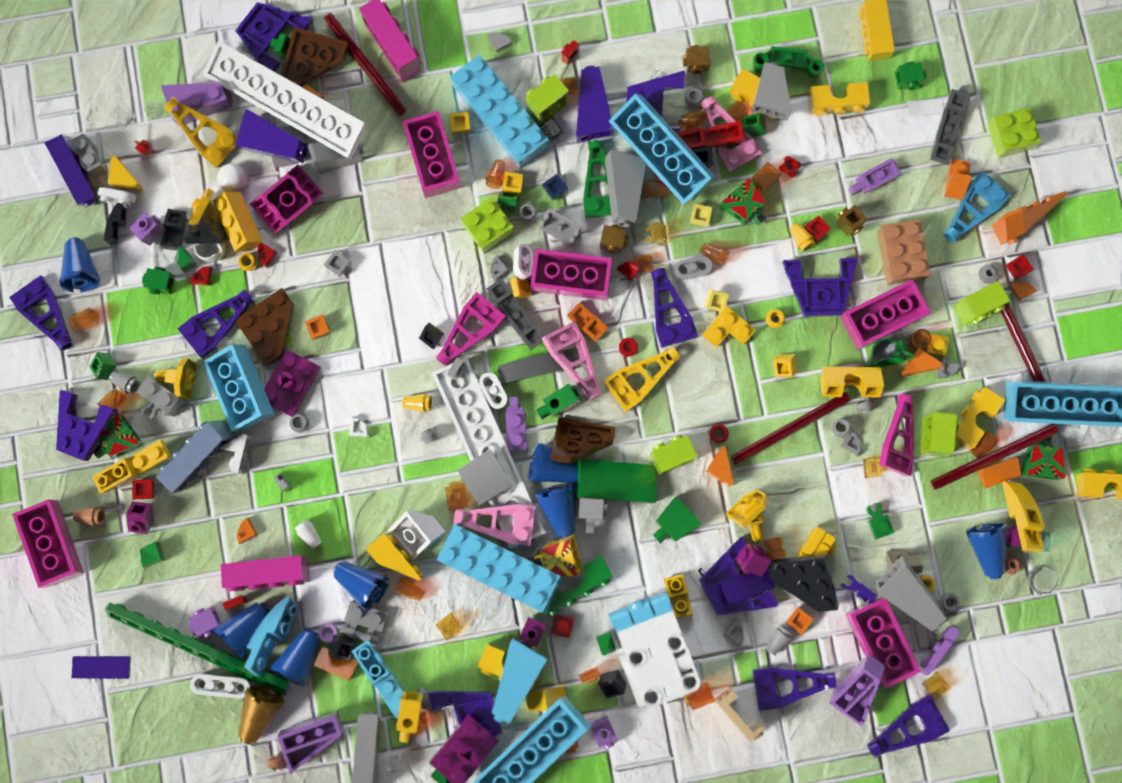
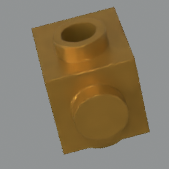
M693 45L686 48L685 55H682L683 67H686L687 73L700 74L703 71H709L711 65L709 46L700 47L699 45Z
M854 205L850 209L846 207L838 214L839 218L836 224L848 237L852 233L854 235L859 233L864 228L862 225L867 218Z
M616 224L612 226L604 225L600 248L607 249L606 251L610 253L622 252V248L627 247L629 236L625 235L626 229Z

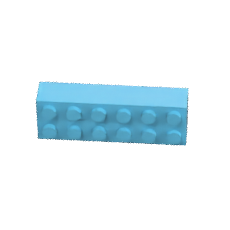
M480 55L450 76L453 88L519 169L549 147V139Z
M634 94L609 120L612 126L683 205H690L717 179L642 95Z
M1006 380L1003 419L1010 422L1122 427V386Z
M455 524L437 558V561L544 614L547 613L563 580L561 576Z
M563 696L473 782L533 783L592 726L567 697Z

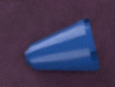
M77 237L70 238L64 245L60 287L68 292H74V289H80V292L93 290L98 287L100 277L86 244Z
M538 443L532 455L534 456L533 462H530L528 479L536 482L577 483L578 462L564 463L550 460L552 448Z
M565 483L566 487L563 488L560 484L540 490V493H535L536 499L557 537L564 538L573 535L572 533L576 531L573 483Z
M1003 523L982 524L983 527L976 529V526L968 528L966 530L967 537L985 576H988L990 579L1001 578L1002 574L1005 573L1007 525H1003Z
M346 561L339 562L333 569V577L365 611L372 610L373 607L371 605L374 602L377 604L380 602L389 585L386 583V580H389V578L385 575Z
M256 602L213 630L242 658L248 650L246 647L252 635L270 610L263 603L259 605Z
M311 629L307 631L302 630L272 664L270 670L299 686L305 687L308 683L320 639L317 637L318 633Z

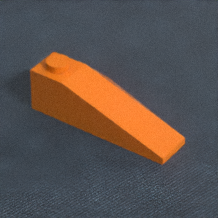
M1066 191L1050 196L1041 201L1042 203L1037 201L1028 207L1023 206L1001 216L991 225L1000 244L1008 243L1012 245L1020 241L1019 237L1067 195Z

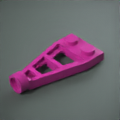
M476 292L461 311L436 359L444 366L450 365L455 358L493 333L505 320L506 316ZM470 316H475L484 324L483 328L474 334L469 333L465 329V324ZM459 332H462L469 340L462 347L458 348L453 344V340Z
M899 394L897 399L898 405L882 447L879 466L903 476H911L914 461V397ZM902 418H905V431L899 429ZM897 436L904 438V452L894 449Z

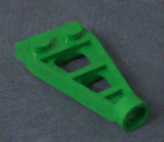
M593 140L588 142L590 152L583 196L585 219L612 216L609 195L593 196V186L596 182H605L608 185L603 141ZM603 164L605 176L594 177L593 165Z

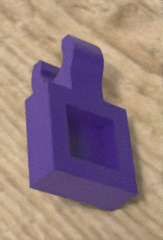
M846 576L851 580V584L847 586L841 583L843 589H853L857 593L856 597L865 603L866 601L874 602L878 595L862 583H859L854 576Z

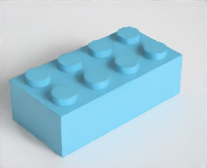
M232 344L203 361L231 432L246 431L275 415L246 345Z

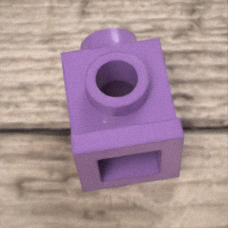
M608 716L590 723L592 733L599 748L603 746L604 749H608L615 745L614 741L617 738ZM602 731L608 732V736L606 738H602L600 736V733Z

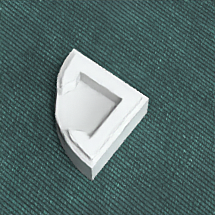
M355 417L350 418V437H370L369 430L364 422Z

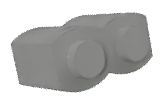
M85 134L71 139V146L74 152L79 155L82 167L94 178H98L108 172L105 161L99 156L97 146Z

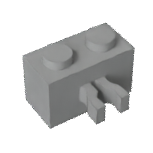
M149 376L137 390V393L149 401V404L143 406L140 411L146 414L149 409H152V414L149 416L152 420H155L159 409L174 417L186 402Z
M580 498L578 518L586 519L585 533H593L594 520H603V516H607V504H604L603 499Z

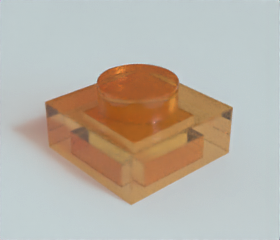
M596 666L580 673L579 677L582 683L586 681L587 684L598 680L597 676L600 673Z

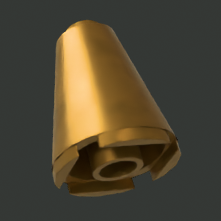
M250 685L249 689L248 687L246 688L238 733L243 743H255L264 733L284 704L285 700L279 693L275 692V694L269 692L270 689L260 685Z

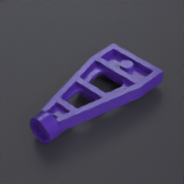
M665 268L651 271L654 290L655 331L660 347L665 348L698 338L693 318L668 279ZM668 290L672 296L673 303L662 305L659 294L662 291ZM674 308L679 313L681 321L668 326L664 323V311Z
M40 275L9 297L17 310L55 342L60 351L67 350L74 344L68 333L55 293L43 276ZM45 299L48 303L49 311L39 317L31 308ZM54 316L59 326L50 331L44 325V322Z
M244 289L238 295L192 316L177 329L200 358L203 359L219 346L235 325V320L245 312L248 306L254 302V299ZM230 306L234 309L235 313L225 322L219 313ZM211 318H216L220 323V328L215 335L209 336L202 328V323Z
M780 668L752 670L758 711L778 709L825 689L837 687L834 672L824 674ZM824 677H825V680H826V685L823 683V678H824ZM777 678L791 680L792 692L784 696H778L775 680ZM811 678L812 688L799 691L797 679Z
M927 694L911 703L873 741L869 742L867 747L876 759L884 753L933 741L949 732L950 729L931 695ZM913 716H918L925 728L920 734L910 735L906 729L907 721ZM900 728L905 739L892 744L889 734L895 729Z

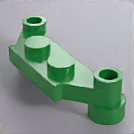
M771 46L769 51L766 53L759 52L753 59V69L757 72L762 71L765 62H775L787 69L804 70L811 78H817L825 68L822 60L813 59L808 54V50Z

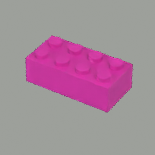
M372 0L360 7L359 11L366 28L402 83L422 72L420 67L422 62L417 49L411 47L409 37L405 31L402 32L400 30V24L396 17H392L389 13L390 9L386 2Z
M439 111L402 121L425 198L461 188Z
M535 249L531 291L607 301L612 258Z
M912 279L844 312L840 319L858 351L927 317L931 312Z
M48 499L12 514L38 588H49L84 573L58 500Z
M307 556L220 564L222 588H228L229 592L246 591L245 587H248L249 590L265 589V585H268L269 588L285 587L287 582L288 586L304 585V581L310 580Z
M877 598L874 602L866 603L845 613L864 656L869 654L885 665L879 687L885 689L921 672L885 598Z

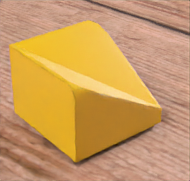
M778 354L773 358L775 377H794L796 375V354Z

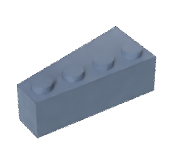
M224 420L203 422L198 427L199 431L185 441L186 445L172 455L173 459L160 468L161 472L156 478L171 494L181 492L199 475L197 470L207 467L213 462L212 456H216L224 451L220 449L229 440L239 437L236 432H231L229 425Z

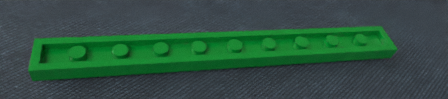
M109 602L105 608L107 617L284 696H286L289 690V682L283 676H274L266 669L263 670L261 677L255 676L244 668L247 660H238L226 651L220 652L209 643L202 644L191 635L184 636L177 629L164 627L155 619H146L144 615L137 611H128L125 606L119 603L115 605Z

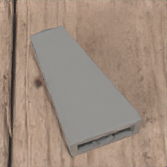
M611 149L605 157L612 223L627 228L631 227L637 219L646 162L641 157Z
M903 556L875 582L877 593L932 632L945 622L946 616L943 607Z
M364 711V714H358L352 783H377L380 717L373 711Z

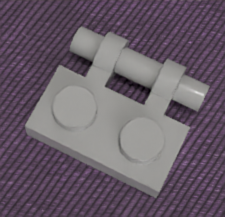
M350 601L344 620L352 623L350 628L342 626L340 633L347 635V638L350 639L356 638L364 642L369 640L372 644L378 645L380 638L373 636L375 630L383 632L389 613L375 608L365 611L357 602ZM358 625L367 627V633L358 631Z

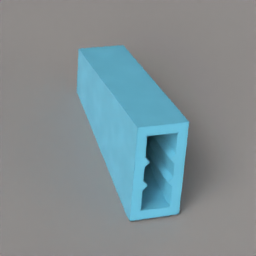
M514 638L509 645L492 714L495 715L494 719L501 724H505V722L510 724L547 661V658Z

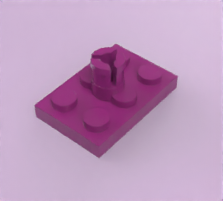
M286 349L264 388L271 407L291 417L294 416L321 367Z
M467 715L429 761V764L450 782L466 783L499 740L470 715Z

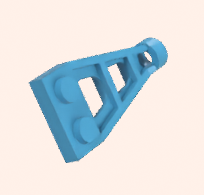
M981 171L968 186L966 194L961 200L949 227L943 233L944 237L948 241L956 243L961 235L999 210L1011 194ZM978 194L988 202V207L982 211H977L972 207L971 201L974 195ZM964 210L975 217L967 225L960 220Z

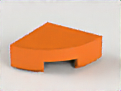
M1022 281L1009 285L1018 301L1037 291L1031 284Z
M248 517L241 522L238 529L237 541L239 544L258 535Z

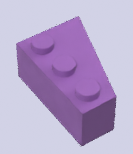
M221 83L161 85L166 102L174 96L180 103L206 117L231 108L226 90ZM178 105L175 106L173 111L178 110ZM187 114L183 119L185 124L198 120L190 114Z
M867 654L834 688L829 703L862 727L881 681L885 665Z
M338 710L280 730L277 738L290 775L342 735L344 727Z

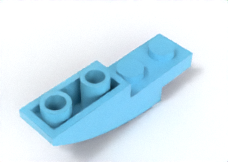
M286 596L266 615L246 647L251 653L244 668L255 676L261 677L276 641H284L286 634L289 632L290 625L299 607L291 597Z
M367 640L352 650V653L397 719L404 689L373 644Z

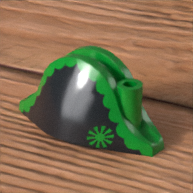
M885 338L879 340L873 346L871 357L864 367H887L914 359L915 356L912 353L906 352L904 341L896 342L893 339Z

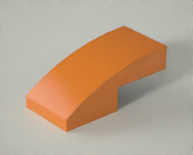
M578 302L566 315L569 320L575 321L578 328L595 342L608 329L581 302Z

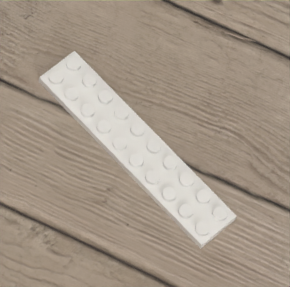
M220 41L217 42L203 74L349 159L352 158L368 125Z
M467 357L461 359L464 361L466 369L461 378L457 377L456 381L447 375L452 364L432 372L470 461L491 449L512 483V486L488 500L490 506L499 507L515 504L533 506ZM536 510L532 540L546 534ZM501 515L497 518L502 531L509 533L513 530L514 517L512 515ZM507 542L510 550L519 546Z

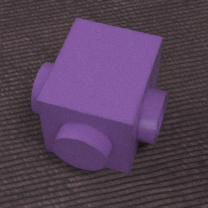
M146 212L129 228L141 242L149 246L166 230L161 225L162 221L155 214L151 216Z
M215 608L199 609L193 613L194 617L188 619L190 631L197 637L204 636V638L212 636L216 633L213 629L222 624Z

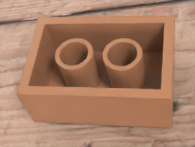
M920 220L886 224L877 230L887 286L903 284L912 279L914 282L923 281L930 276Z

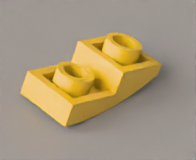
M683 574L665 578L664 583L675 618L680 619L692 616L693 611Z

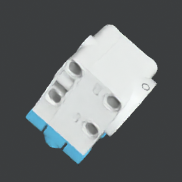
M666 592L627 605V608L624 607L608 614L623 650L618 656L639 710L648 706L656 707L694 692L701 686L693 658L686 646Z

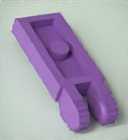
M952 626L943 631L941 634L942 641L938 640L931 648L933 653L930 657L926 656L920 663V670L924 676L931 674L957 639L959 629Z

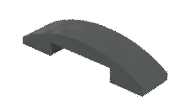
M955 89L951 90L939 122L930 160L949 165L954 150L953 145L970 94Z
M502 278L486 288L500 311L506 316L508 322L530 350L543 342L542 338L544 335L537 325L533 323Z
M572 350L563 351L564 356L569 361L575 362ZM550 353L497 366L501 385L545 374L565 372Z

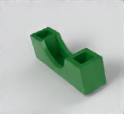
M602 556L584 565V578L577 588L571 591L557 590L547 611L549 617L559 612L558 607L563 604L568 607L577 602L575 599L577 596L582 594L585 597L594 592L593 587L597 585L603 587L611 582L609 578L613 577Z

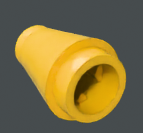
M795 223L789 228L798 249L804 252L814 246V237L799 223Z
M427 394L404 397L403 408L426 413L432 409V397L427 396Z

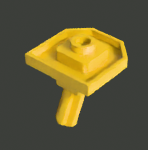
M208 188L200 198H195L191 206L194 209L192 211L193 214L188 224L192 226L198 224L202 215L205 214L223 226L216 208L210 202L214 190Z
M182 358L177 365V370H158L157 373H154L155 380L157 382L173 384L175 396L190 401L198 363L189 358Z
M759 490L745 494L725 514L744 528L749 525L754 542L762 541L764 538L761 523L764 522L762 511L766 508L769 498Z

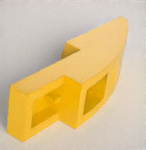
M159 440L133 456L118 461L92 476L99 493L103 494L159 467V464L171 458V455L164 440Z
M1002 482L1009 516L1016 519L1022 550L1042 552L1045 549L1040 531L1045 526L1034 498L1021 483Z

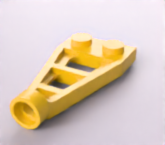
M174 96L163 107L173 116L199 154L215 168L220 165L236 146L237 136L226 126L180 103ZM178 105V110L173 111L175 106ZM187 114L194 116L200 121V124L194 130H190L183 121ZM202 127H209L217 133V137L208 146L204 145L198 137V132Z
M670 347L665 352L619 369L606 378L603 383L626 413L646 397L668 369L679 361L681 357L674 347ZM653 362H657L661 370L654 377H650L644 368ZM634 373H641L646 379L645 384L638 391H634L627 382V377Z

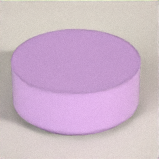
M332 623L323 624L318 630L319 639L324 643H331L333 636L339 635L337 626Z

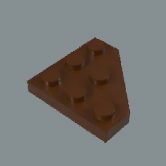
M294 27L281 76L302 86L343 63L349 43Z
M283 288L235 320L267 367L280 359L284 354L285 340L290 326L289 321L294 308L293 302Z
M558 417L550 460L572 463L613 445L615 427Z

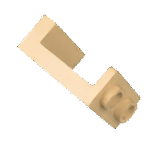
M730 688L725 689L713 701L750 742L752 740L757 741L764 734L762 731L765 727L757 721L749 728L729 705L738 697L737 694Z

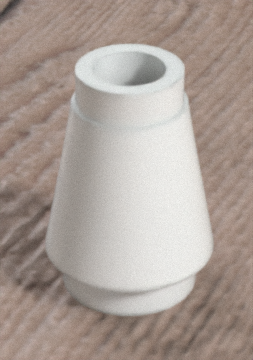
M308 519L295 527L296 534L312 549L322 542L313 523L309 522Z

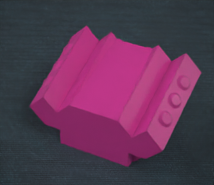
M297 164L249 205L274 233H277L313 204L323 192Z

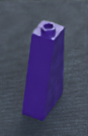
M587 66L581 70L576 129L577 143L613 136L614 128L609 122L611 114L600 66Z
M245 109L236 146L245 151L299 163L304 162V158L308 153L307 144L252 111Z
M61 134L44 142L77 205H84V207L93 205L95 203L94 200L99 197L87 171L80 163L79 155L74 152L71 146V137Z

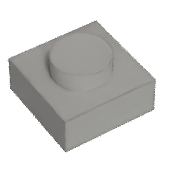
M334 250L325 262L324 267L341 277L351 261Z
M455 359L447 373L449 378L455 381L457 377L461 378L466 369L463 360Z

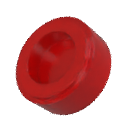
M633 338L621 340L619 352L622 356L629 358L637 353L638 344Z

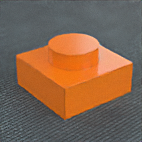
M322 314L305 321L312 340L331 333Z
M796 607L785 623L800 635H803L814 619L799 607Z

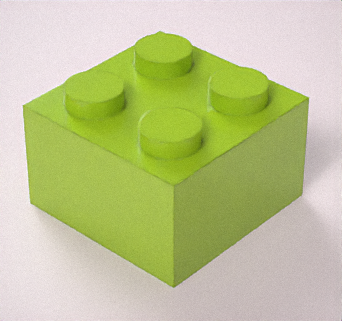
M555 74L551 77L547 76L542 80L540 86L536 89L532 88L526 93V111L540 125L569 105V90Z
M1030 107L996 115L987 123L998 158L1034 150L1041 143Z
M492 197L460 218L463 227L483 254L514 233V226Z
M997 281L964 297L954 307L963 324L971 323L973 326L983 319L1006 308L1004 305L1010 302L1000 281Z
M932 412L923 417L920 455L943 458L954 454L958 447V440L955 439L956 432L959 429L957 414Z
M682 434L672 438L667 445L664 442L655 445L649 455L658 476L688 464L698 457L688 435L683 437Z

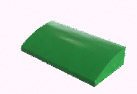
M579 459L576 498L646 504L656 503L654 465Z

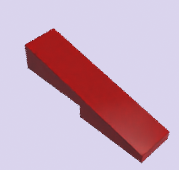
M741 120L706 129L699 127L676 133L691 150L710 146L715 148L745 143Z

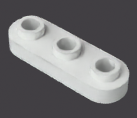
M198 674L192 678L190 683L192 691L196 694L238 699L244 698L246 688L248 687L249 689L251 685L250 681L246 678L211 674ZM201 680L205 681L204 687L200 686ZM221 682L225 684V688L223 690L219 687V684ZM240 684H243L245 687L243 692L239 690Z

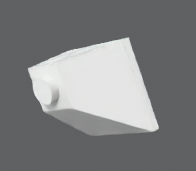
M407 510L388 530L402 549L410 556L411 560L418 557L446 532L433 516L412 510Z

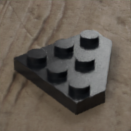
M826 555L772 560L768 566L772 582L818 612L839 609Z

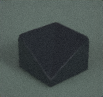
M334 635L328 654L334 659L351 661L352 650L355 649L356 642L345 636Z
M619 670L601 674L598 685L606 698L625 693L627 684Z

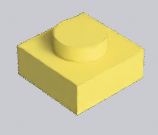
M694 203L690 224L708 227L712 207Z
M709 288L704 307L721 312L726 306L729 294Z

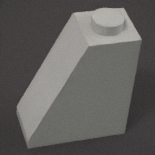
M775 62L764 63L751 111L784 120L789 119L792 109L784 67L779 66Z
M322 143L308 145L312 161L319 174L363 162L361 155H364L361 143L358 144L351 159Z

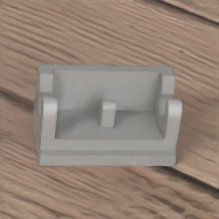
M550 208L547 209L544 219L540 222L539 229L570 247L574 245L581 233V226Z

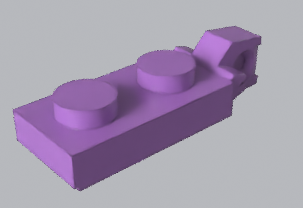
M893 158L860 174L855 179L857 183L851 185V188L848 190L851 195L860 191L863 194L869 193L899 177L902 173Z
M510 397V408H506L505 412L508 450H527L525 412L523 407H518V397Z

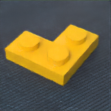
M725 306L703 332L702 336L715 347H718L728 334L744 345L756 330L728 306Z

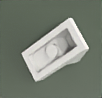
M242 434L220 448L235 453L230 459V471L243 474L252 436Z

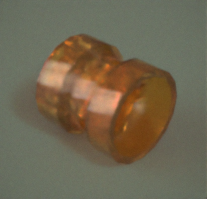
M925 329L915 331L908 338V346L914 351L918 348L923 350L930 345L932 340L931 334Z
M783 537L764 539V545L767 547L766 554L770 559L786 556V552L783 549Z

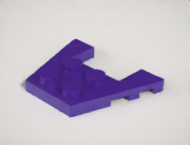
M257 2L236 28L235 32L257 62L275 72L280 63L266 53L271 47L272 39H277L288 24L292 27L307 30L314 21L309 16L304 17L295 12L283 11L280 8Z
M685 71L628 86L626 103L634 94L642 95L662 117L664 88L684 89ZM672 128L676 133L681 132V128Z
M840 258V278L802 279L801 260H783V268L803 317L841 316L844 313L858 258Z
M60 390L56 450L82 461H89L101 441L99 439L104 430H108L110 426L109 421L112 416H116L118 410L106 405H100L95 423L72 414L78 395L66 390Z
M743 536L699 578V582L716 615L779 606L771 590H767L754 598L750 596L727 604L720 583L740 577L733 561L736 560L739 552L746 544Z
M428 691L432 710L453 705L459 725L467 715H470L494 737L502 732L500 722L494 719L495 715L492 714L494 701L491 692Z

